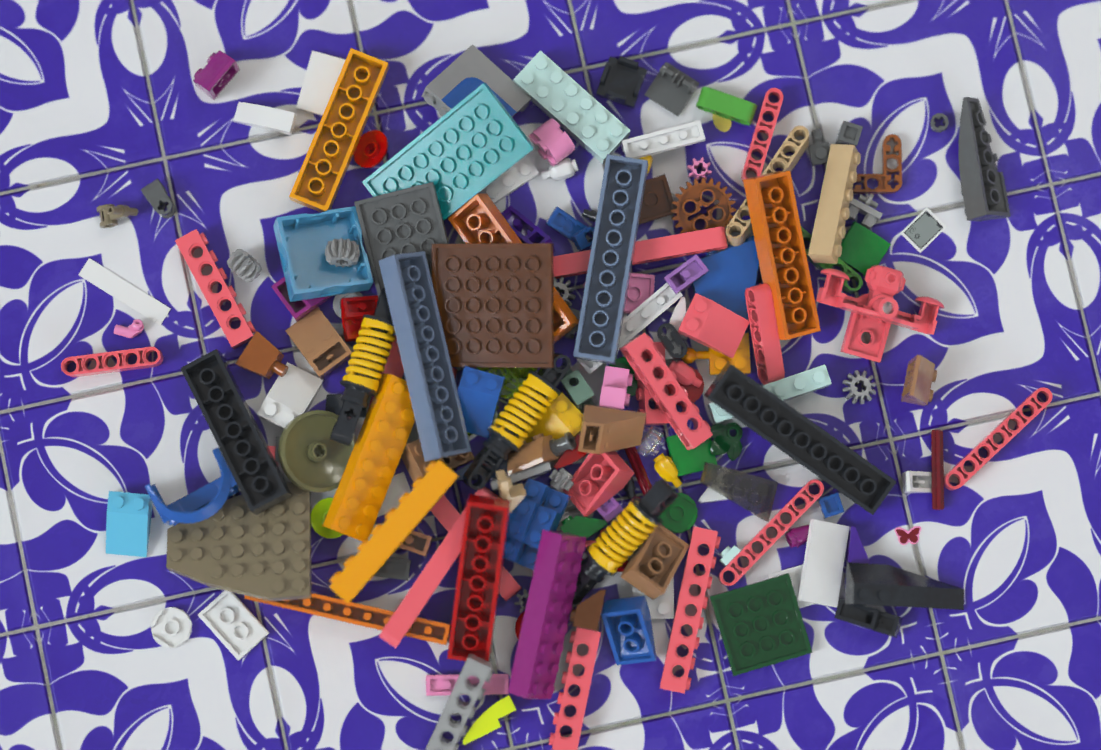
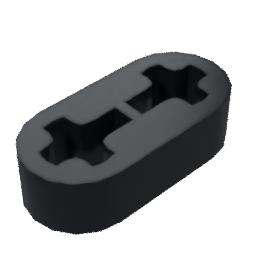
M662 324L657 331L659 340L672 358H683L687 353L685 342L672 324ZM663 328H665L666 330L671 329V341L667 336L663 337L661 335L663 333ZM673 342H675V344L678 347H683V349L681 350V355H679L678 353H673V350L675 349L672 344Z

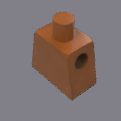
M257 331L235 363L240 368L270 379L273 373L283 377L288 371V366L281 363L284 354Z

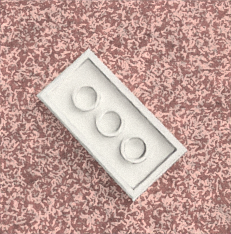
M810 519L798 596L799 601L837 608L849 526Z

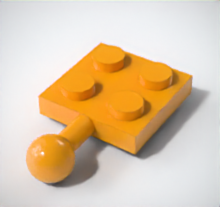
M744 333L733 359L709 347L708 351H695L693 348L688 347L686 355L681 359L687 364L693 363L696 359H709V375H718L727 362L744 374H750L749 333Z

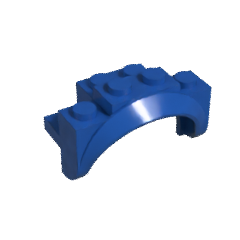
M528 478L524 487L526 496L509 514L504 559L534 570L542 530L557 531L571 496Z

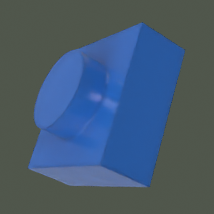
M838 493L818 499L824 519L844 512Z

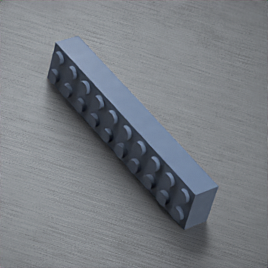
M607 154L573 355L576 359L616 365L648 171L647 160Z
M425 251L397 254L379 260L424 460L427 462L471 452Z

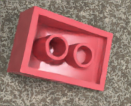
M695 293L678 329V333L733 359L749 325V321L722 305Z
M616 451L602 454L590 453L574 473V477L571 479L574 484L569 491L564 489L563 492L571 496L570 500L584 517H588L621 491L634 475V472Z

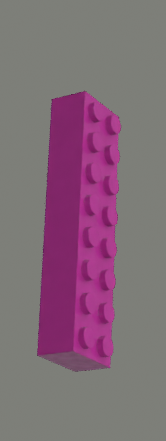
M542 530L508 693L526 699L552 698L556 675L559 671L564 638L568 629L569 615L572 610V601L577 587V578L581 569L586 537L568 532Z

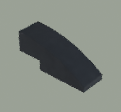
M842 598L839 600L834 616L836 619L897 638L903 620L899 616L865 605L845 604V599Z

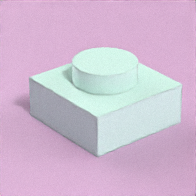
M735 545L732 548L727 546L720 553L722 558L719 561L726 566L740 550Z

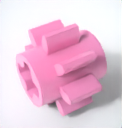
M703 157L700 161H696L693 158V166H687V169L691 170L688 178L693 176L698 181V179L704 177L707 180L705 175H711L712 171L707 170L711 163L706 164L703 162ZM698 166L702 167L701 174L697 173L696 169Z

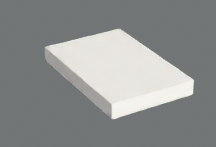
M312 51L296 106L297 110L323 116L345 59Z
M224 590L198 614L201 620L238 661L269 634L268 630L234 592Z

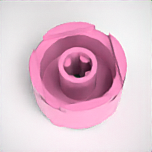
M550 118L529 135V139L540 148L537 150L544 160L547 159L554 167L575 150V145L568 134L559 128L560 124L553 118Z

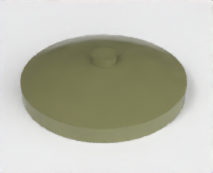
M324 410L308 411L296 416L283 430L278 446L279 461L285 475L297 487L317 493L338 488L356 443L355 434L350 446L330 440L338 415Z

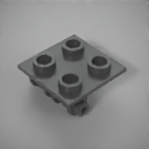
M666 62L662 65L658 75L644 95L671 113L679 116L700 83Z

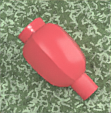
M672 360L668 366L676 374L678 383L687 386L692 384L697 388L701 386L703 381L698 379L694 369L683 361L676 362Z

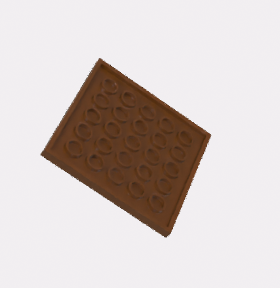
M553 243L432 244V284L451 366L553 368Z

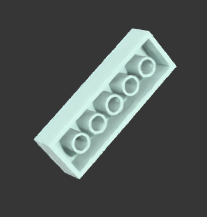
M541 50L513 79L520 88L532 97L531 101L550 118L556 120L563 130L602 164L606 162L607 154L612 155L622 144V140H626L630 135L631 130Z

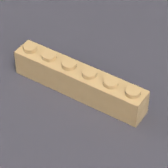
M831 144L808 252L809 257L814 263L837 264L838 257L842 254V238L846 235L845 223L850 215L849 203L853 200V184L857 181L856 169L861 161V155L854 145Z

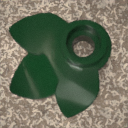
M737 423L712 425L710 431L713 434L711 436L713 441L710 447V454L722 455L727 453L731 461L736 460L742 451L740 439L742 438L743 431L740 425ZM731 429H734L736 431V435L734 437H732L729 433Z

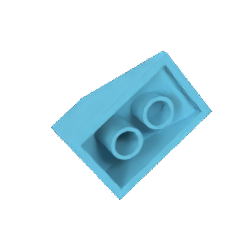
M109 491L106 521V554L147 557L153 502L148 494Z

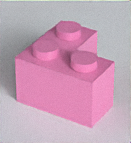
M605 366L600 407L624 410L625 406L629 407L630 394H627V387L632 386L633 374H629L630 369Z

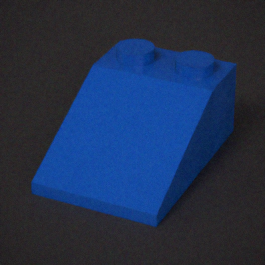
M465 366L458 388V396L466 431L489 438L490 433L487 431V428L493 424L505 378Z
M645 596L606 600L601 616L616 664L624 665L656 661L651 616Z

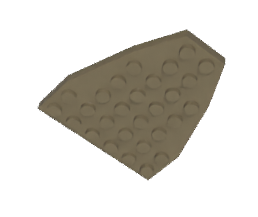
M286 482L292 497L257 515L250 511L241 494L226 500L222 508L208 519L196 523H179L168 528L167 569L209 587L267 601L311 598V492L297 487L292 482Z

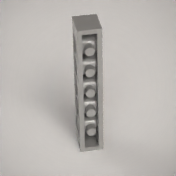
M469 653L425 750H458L459 744H457L459 736L464 737L468 728L465 723L468 718H473L477 709L474 707L476 700H481L485 689L482 688L484 682H489L494 672L491 670L492 663ZM470 676H476L479 679V682L477 684H472L469 682L468 678ZM466 694L471 700L469 702H462L460 696ZM453 713H459L462 716V719L459 721H455L452 719L451 715ZM449 731L454 737L446 739L443 737V733Z

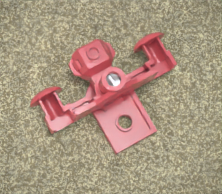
M881 265L872 266L867 269L864 278L867 282L866 285L869 293L855 298L841 293L844 280L850 281L846 273L832 268L820 271L821 274L826 275L824 287L819 288L816 302L851 312L840 352L880 363L891 324L934 335L937 325V313L939 308L944 309V305L937 299L922 296L914 300L921 303L918 315L899 311L898 303L893 299V296L904 289L906 280L903 277V272ZM864 332H868L870 335V341L866 344L861 340V335Z

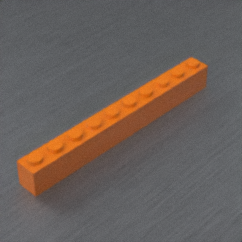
M311 593V598L281 601H267L244 596V599L378 630H383L395 613L358 603H347L345 600ZM417 617L405 636L447 645L451 625Z

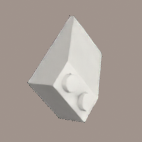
M288 362L286 363V366H288L287 373L283 377L278 376L257 413L259 417L283 429L296 416L308 412L324 381Z

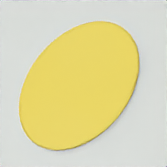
M713 114V122L716 128L722 132L728 131L732 121Z

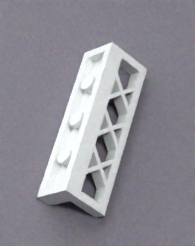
M698 120L622 140L621 147L625 157L639 159L704 142L705 136L701 122Z

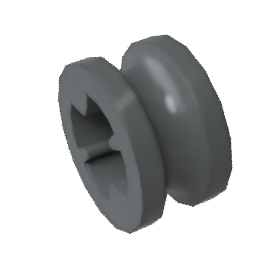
M942 113L935 114L930 121V127L935 132L945 131L949 124L947 116ZM943 119L945 126L936 127L934 120Z

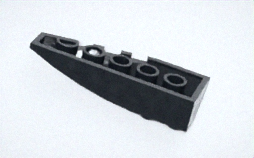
M847 562L845 604L964 610V589L887 564Z

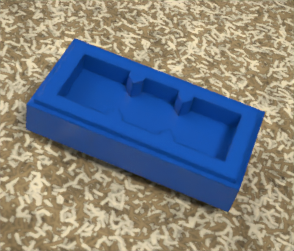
M555 207L545 223L570 241H572L570 236L586 227V225L559 207Z

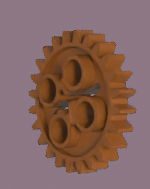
M704 177L701 178V183H698L697 179L694 178L693 185L687 181L686 189L680 186L681 195L675 193L674 195L678 200L671 201L672 204L676 205V208L670 209L671 212L676 213L671 219L678 220L675 228L682 227L679 233L726 227L729 224V219L733 218L731 212L737 211V209L731 207L735 200H729L732 193H725L727 186L719 188L720 181L713 185V178H710L708 183H706ZM705 191L712 193V198L708 202L702 200V194ZM719 200L718 204L706 210V215L700 213L693 219L688 220L689 216L701 210V205L708 207L714 201ZM688 201H692L695 204V208L691 212H686L684 209L685 203ZM716 208L722 210V216L719 219L712 217V212ZM697 219L705 221V226L702 229L695 228V221Z

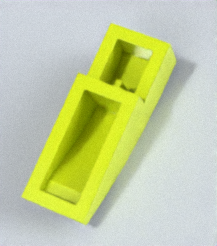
M510 695L496 702L475 721L462 741L464 745L501 727L498 719L516 710Z

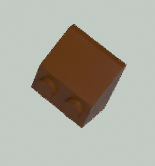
M601 589L577 605L576 610L572 609L570 622H573V627L598 631L606 590Z

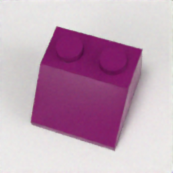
M220 50L216 54L210 55L207 60L208 64L195 73V79L193 80L195 85L213 100L240 70L236 61Z

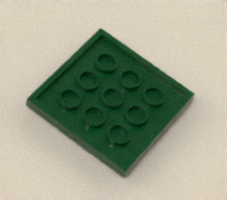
M789 573L709 596L733 676L812 653Z

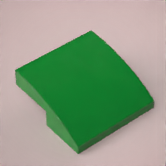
M853 222L842 240V254L838 258L865 276L867 269L874 265H879L891 244L861 224Z
M677 435L666 437L670 458L678 470L677 477L718 467L715 455L710 454L711 437L691 450L685 448Z

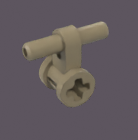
M106 204L96 208L100 214V228L117 226L119 219L138 214L137 208H130L127 205L115 206L114 204Z

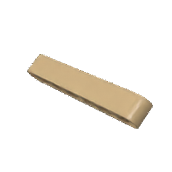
M796 126L792 129L762 175L776 172L774 171L776 168H782L783 171L790 172L793 170L809 146V131L806 127ZM803 136L804 139L797 140L796 137ZM787 152L794 153L792 156L785 155ZM747 199L744 200L726 227L727 241L732 246L742 245L752 231L751 219H741L744 216H750ZM733 232L740 233L738 236H731Z

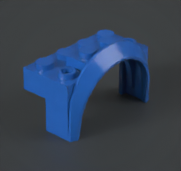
M220 448L213 449L212 451L219 465L221 477L166 506L155 484L145 486L164 524L175 526L179 523H196L208 519L222 508L228 497L239 492V487Z

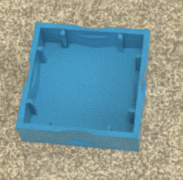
M355 206L327 210L317 214L304 213L276 218L273 228L290 302L370 289L373 284L368 256L363 247L362 231ZM341 238L355 241L359 245L360 250L357 264L351 267H335V265H330L326 261L325 256L326 245L329 241Z

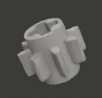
M562 467L559 471L554 469L549 476L552 479L549 484L559 492H563L564 489L569 491L574 484L571 481L574 476Z

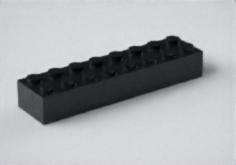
M215 349L181 367L180 369L250 511L257 515L292 497L223 354Z

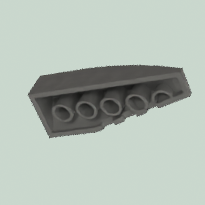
M971 97L963 98L959 128V171L967 221L978 222L1008 218L1011 216L1002 171L998 172L995 163L998 161L996 153H992L989 144L992 142V139L984 128L986 120L979 99Z

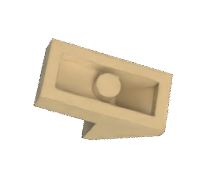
M499 470L496 471L499 499L511 500V513L526 496L523 484L512 485L511 478L506 476L505 471Z

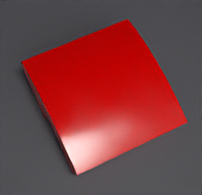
M378 295L341 299V317L345 342L356 341V338L359 337L358 332L362 329L363 315H374Z

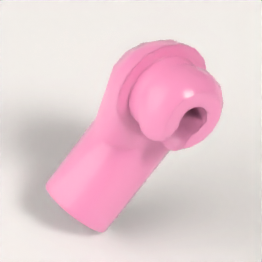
M135 319L128 327L116 324L114 334L126 338H134L143 331V322Z

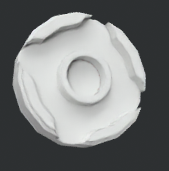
M176 607L164 608L153 617L151 622L152 636L163 647L177 648L182 646L191 636V619L184 610Z

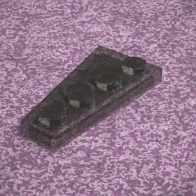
M705 462L700 481L702 484L763 521L769 522L778 482Z

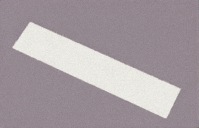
M90 258L79 273V276L158 325L162 324L171 310L168 306Z

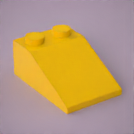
M562 392L551 402L550 407H545L547 409L546 413L540 412L542 415L541 420L534 418L538 424L536 426L530 424L533 428L531 433L525 430L528 438L524 439V441L529 443L532 441L531 437L541 433L544 436L552 435V438L558 439L563 437L565 433L570 432L575 438L580 433L583 414Z

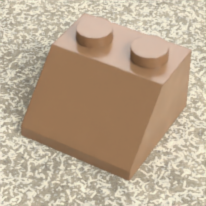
M543 433L531 437L532 441L529 443L523 441L519 452L511 450L508 454V475L560 458V456H555L551 451L549 444L550 440L553 439L552 435L544 436Z

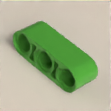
M702 87L696 107L700 110L748 126L751 125L757 109V105L750 101L709 87Z

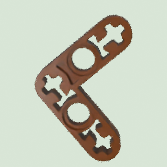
M890 134L882 142L883 174H857L856 183H860L861 178H863L864 189H860L861 185H855L854 189H852L853 194H892L899 191L902 186L901 139L897 135ZM890 139H893V143H897L893 148V153L897 152L898 155H886V153L891 152L890 145L886 144ZM888 159H895L898 164L897 168H888L886 164ZM898 172V175H894V182L898 183V185L892 189L891 185H887V183L891 180V174ZM875 179L878 182V187L870 189L867 186V180Z

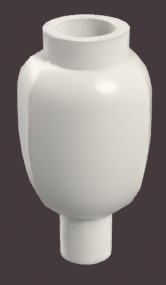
M565 158L554 167L550 165L549 170L541 172L543 180L552 178L558 181L574 176L575 172L579 171L575 159Z

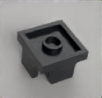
M610 56L602 73L596 95L634 109L647 74V69L639 67L638 62L622 56L619 59Z

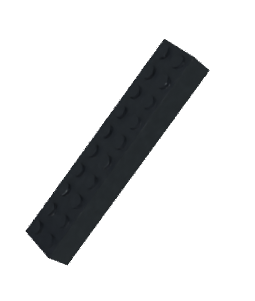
M729 362L726 363L704 394L710 401L872 515L896 484L894 479Z

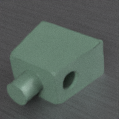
M570 368L564 375L561 383L575 407L581 413H584L585 405L595 406L597 404L596 396L579 370L573 372Z

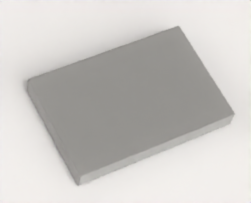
M545 462L507 477L511 478L512 485L520 484L527 481L528 478L533 479L550 473L551 467L549 462ZM497 480L491 482L494 493L498 491Z

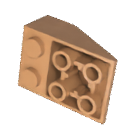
M319 307L285 330L320 379H323L351 358L352 351Z
M585 405L578 452L602 454L641 445L646 413Z
M420 439L405 445L401 458L414 483L419 476L424 477L428 473L425 469L432 461L425 462ZM467 452L434 461L441 460L454 470L474 460L472 452Z

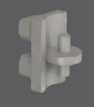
M870 193L868 198L860 195L858 200L853 198L849 203V219L854 220L858 212L865 215L861 225L868 229H871L883 215V213L875 210L878 203L872 200L874 194Z

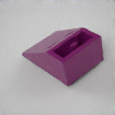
M285 277L271 286L297 322L332 297L327 296L290 302Z

